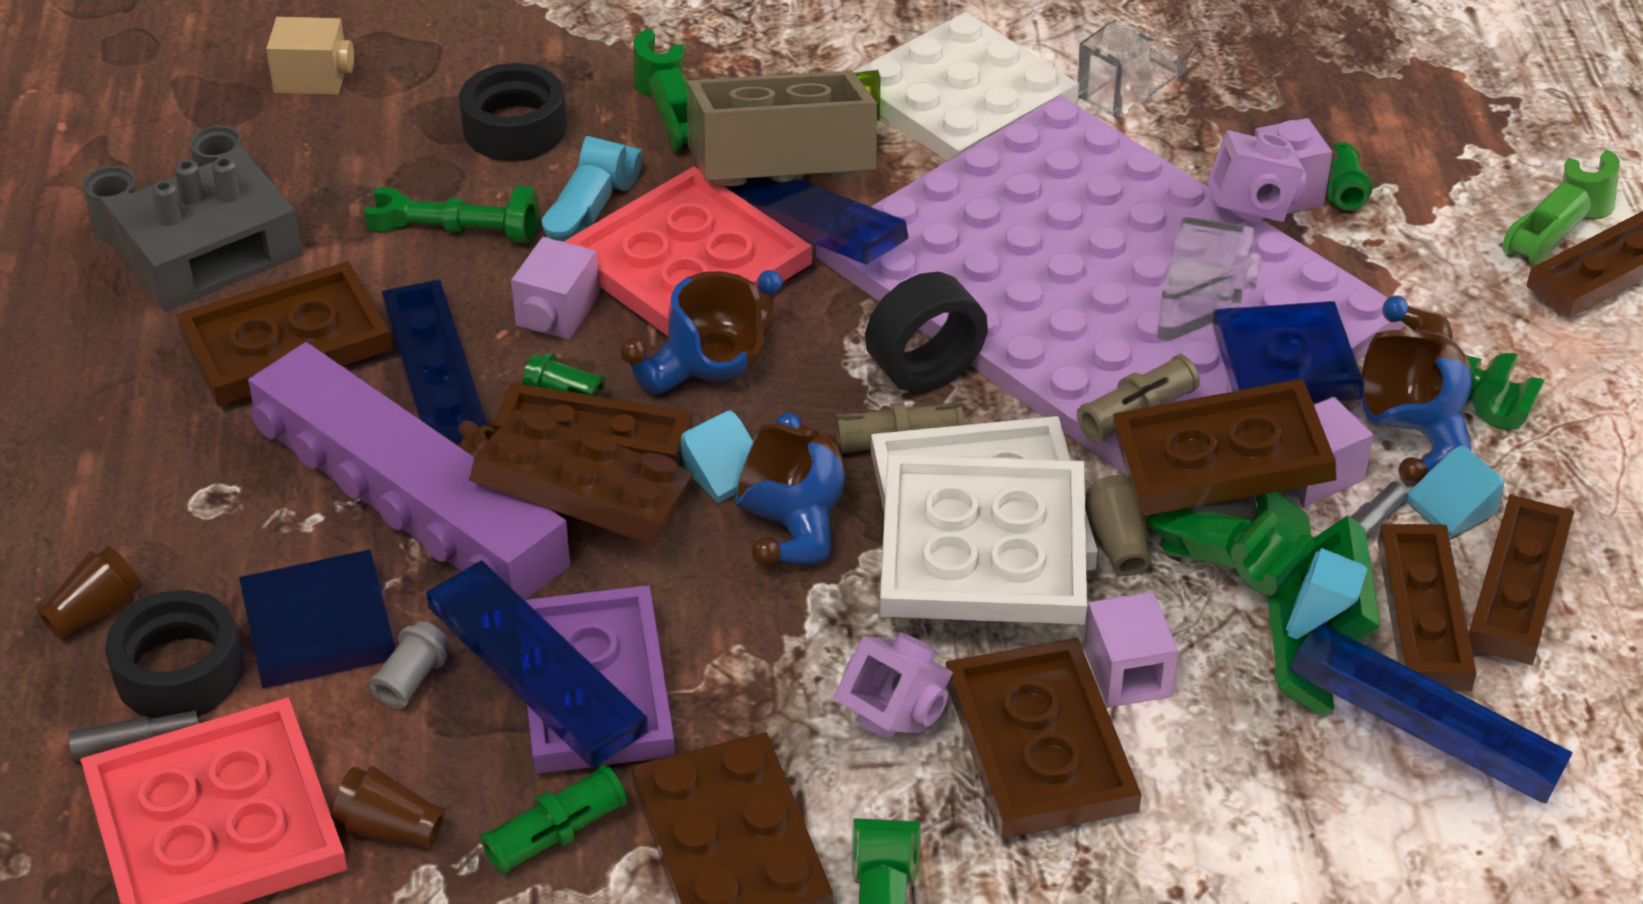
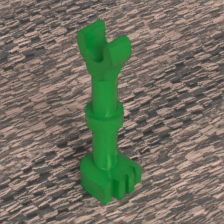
M524 186L515 187L506 207L468 205L464 198L451 197L445 203L414 201L408 196L401 195L393 188L381 187L376 188L373 192L376 208L365 207L363 211L367 229L373 232H387L398 227L408 226L411 223L444 226L447 232L463 233L466 228L504 230L510 243L530 244L540 226L538 197L535 195L534 187Z

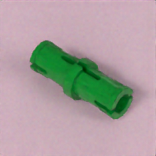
M602 765L597 768V771L554 795L549 791H545L534 797L533 807L491 831L483 832L479 836L480 842L492 866L499 874L501 873L504 876L509 873L510 869L554 844L559 848H563L574 842L575 832L613 810L626 806L627 797L615 773L610 767Z

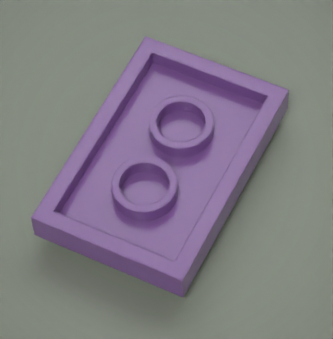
M650 585L516 601L535 774L660 759L675 755L674 735Z

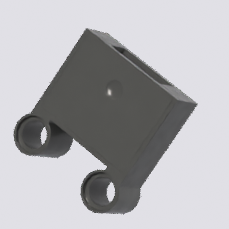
M210 126L196 132L191 137L189 143L192 160L180 161L174 168L176 176L159 181L146 188L138 190L133 172L121 166L98 168L90 172L83 180L82 187L95 237L100 241L113 245L164 312L303 255L296 210L243 150L241 136L232 127Z

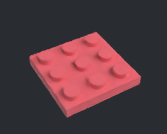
M695 166L563 241L596 250L599 286L668 337V313L671 294L675 286L688 276L713 271L738 274L754 282L757 291H759L757 279L763 271H776L784 282L812 264V245L725 186L714 184L713 180L706 181L701 170Z
M289 697L80 758L121 904H241L348 870L344 850Z

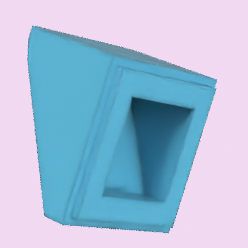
M732 410L726 411L687 430L681 436L682 468L693 471L692 478L717 503L735 495L745 459L753 443L741 420Z
M1461 445L1445 456L1407 493L1406 501L1432 524L1447 525L1449 538H1452L1498 513L1504 480L1466 446Z
M1323 548L1320 549V552L1316 551L1295 600L1286 627V631H1288L1287 636L1297 640L1352 606L1360 596L1367 573L1366 566Z

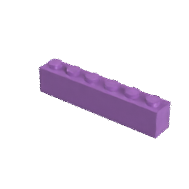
M303 343L248 379L253 407L250 411L251 417L258 430L265 437L279 440L293 450L304 465L311 469L318 468L336 481L347 496L352 499L359 498L379 512L383 520L395 530L402 529L421 542L433 558L440 562L446 560L460 570L480 592L484 594L492 593L514 609L516 601L526 600L570 567L565 519L543 506L469 481L474 461L472 455L309 343Z

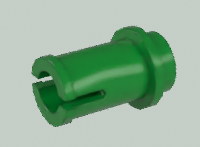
M1346 142L1336 143L1334 147L1338 159H1334L1332 152L1329 181L1326 189L1327 196L1331 203L1343 210H1357L1368 201L1372 194L1373 183L1369 174L1362 170L1357 148Z
M548 352L543 356L534 354L526 365L522 379L523 385L603 397L602 394L595 393L596 388L600 390L605 389V376L595 375L557 362L558 359L555 354Z

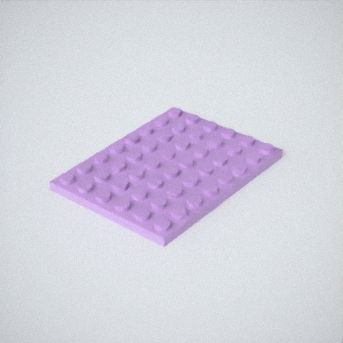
M1061 95L816 239V257L879 302L900 282L920 273L940 271L954 276L987 314L988 333L982 350L970 366L1040 416H1058L1063 432L1126 476L1128 475L1115 432L1098 443L1092 442L1082 432L1077 420V409L1087 402L1090 403L1117 389L1120 379L1134 372L1143 375L1168 362L1172 357L1181 354L1189 358L1195 365L1200 378V386L1195 389L1196 391L1185 394L1170 403L1304 379L1308 392L1311 394L1365 356L1372 337L1376 333L1386 330H1401L1405 326L1402 321L1389 322L1384 318L1382 307L1388 297L1263 220L1260 222L1248 221L1236 216L1230 209L1218 207L1207 185ZM949 312L942 313L928 320L919 330L932 339L947 321Z

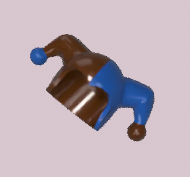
M773 270L763 271L757 279L759 291H757L754 282L741 275L723 271L698 273L688 276L678 283L670 298L668 313L669 337L663 347L651 358L647 357L645 342L638 338L626 339L620 347L621 357L625 362L630 363L640 388L649 394L658 396L679 387L693 377L712 382L728 381L748 371L757 362L763 349V336L768 332L772 324L774 294L779 292L782 287V277Z
M1394 295L1386 299L1383 304L1382 313L1384 318L1389 322L1402 321L1413 331L1386 330L1375 334L1364 359L1361 377V397L1364 412L1370 421L1398 428L1415 429L1420 431L1428 440L1432 451L1422 459L1408 457L1401 462L1398 469L1399 476L1403 482L1416 485L1455 448L1463 445L1471 451L1469 433L1461 409L1466 404L1471 391L1472 372L1465 353L1453 341L1450 323L1444 315L1408 306L1402 296Z
M791 412L780 415L776 424L760 427L745 459L735 492L734 502L736 506L758 517L784 525L791 536V540L784 543H778L769 537L755 541L752 547V556L755 562L763 566L771 565L777 561L805 566L827 561L831 554V528L828 513L839 501L845 485V464L839 452L836 439L825 432L816 431L802 425L800 417Z

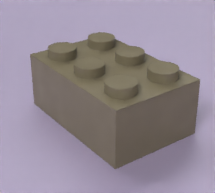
M853 71L686 80L688 147L706 181L713 180L714 184L720 186H738L746 183L747 178L769 177L776 182L789 183L802 180L803 174L825 173L826 176L831 178L849 179L857 177L859 171L876 170L877 103Z

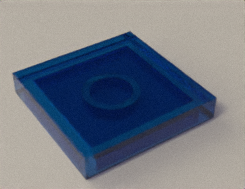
M1335 301L1214 310L1212 326L1232 392L1304 379L1313 403H1320L1332 397H1335L1339 402L1362 399L1364 382Z
M371 549L239 577L262 689L386 662L396 649Z

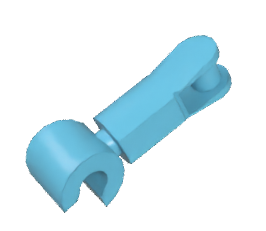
M586 136L580 152L577 169L557 198V201L542 218L543 231L548 235L547 238L563 242L593 225L610 198L612 189L627 191L634 186L642 167V149Z

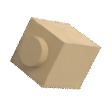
M276 17L266 48L273 92L279 94L339 95L344 74L352 73L354 65L353 43L351 40H344L341 18Z

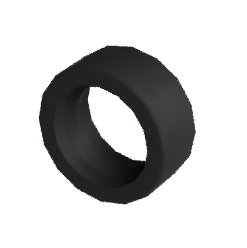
M524 63L494 65L478 71L465 81L459 93L464 139L475 151L490 158L517 160L540 155L558 144L567 129L563 84L551 71L537 65ZM516 105L538 109L525 115L513 117L490 114L491 111Z
M940 271L920 273L900 282L878 303L870 315L865 331L866 349L899 389L912 393L933 391L955 380L970 367L978 356L988 333L987 314L954 276ZM949 312L947 321L932 339L925 345L912 351L904 352L906 344L917 329L928 320L942 313Z
M192 590L163 591L140 599L119 614L107 633L105 653L115 688L121 701L140 715L158 718L196 710L197 715L209 711L231 695L242 677L244 656L237 624L229 608L208 594ZM194 637L214 644L210 653L196 664L177 671L155 672L136 665L140 657L152 647L173 638Z

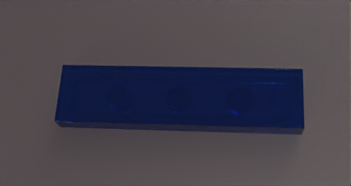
M769 177L747 178V182L742 185L725 186L803 240L865 265L909 239L906 220L797 178L790 181L777 182Z
M433 280L382 291L385 313L417 418L458 445L463 439V435L458 429L463 421L473 422L479 428L481 426H488L441 281Z
M480 560L426 592L428 608L591 768L599 765L648 733L647 716L484 561Z
M1324 623L1313 629L1298 649L1289 669L1292 673L1541 803L1546 804L1573 754L1572 751Z

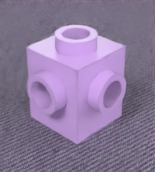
M1226 130L1207 183L1218 207L1230 209L1236 216L1248 221L1260 222L1263 218L1284 222L1291 203H1297L1303 194L1306 172L1293 146L1285 138L1268 132H1261L1255 137Z
M898 633L895 640L863 636L847 664L845 674L833 699L858 713L856 721L860 725L883 737L893 739L897 732L923 734L926 727L936 722L946 706L948 692L945 688L953 672L933 661L936 650L915 637L904 633Z

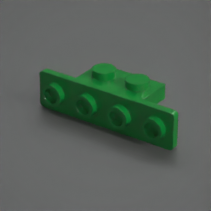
M1278 492L1256 495L1258 516L1265 511H1274L1279 519L1274 529L1282 538L1294 542L1301 534L1311 535L1309 517L1299 507ZM1348 515L1314 537V550L1276 593L1267 595L1270 613L1268 625L1272 633L1276 664L1274 669L1275 680L1281 691L1289 699L1301 702L1320 716H1324L1334 710L1328 660L1381 627L1366 530ZM1323 548L1366 566L1367 573L1360 596L1352 606L1297 640L1287 636L1288 631H1286V627L1295 600L1316 551L1320 552V549Z

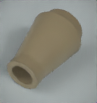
M1113 475L1099 479L1087 489L1085 494V510L1089 524L1108 555L1114 573L1120 576L1139 574L1151 565V557L1148 550L1147 515L1140 517L1128 476Z

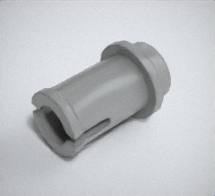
M417 621L413 626L404 627L398 635L399 645L378 673L373 675L368 682L370 683L369 690L390 708L404 709L410 697L431 669L442 667L448 658L446 649L449 647V641L439 628L425 621Z

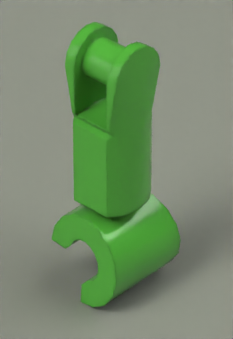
M1606 149L1600 156L1599 171L1593 173L1581 170L1578 160L1568 158L1564 164L1563 182L1533 211L1509 227L1503 240V252L1508 255H1514L1519 252L1528 256L1530 264L1536 266L1549 257L1559 242L1583 218L1597 219L1610 215L1615 209L1620 160L1617 155Z

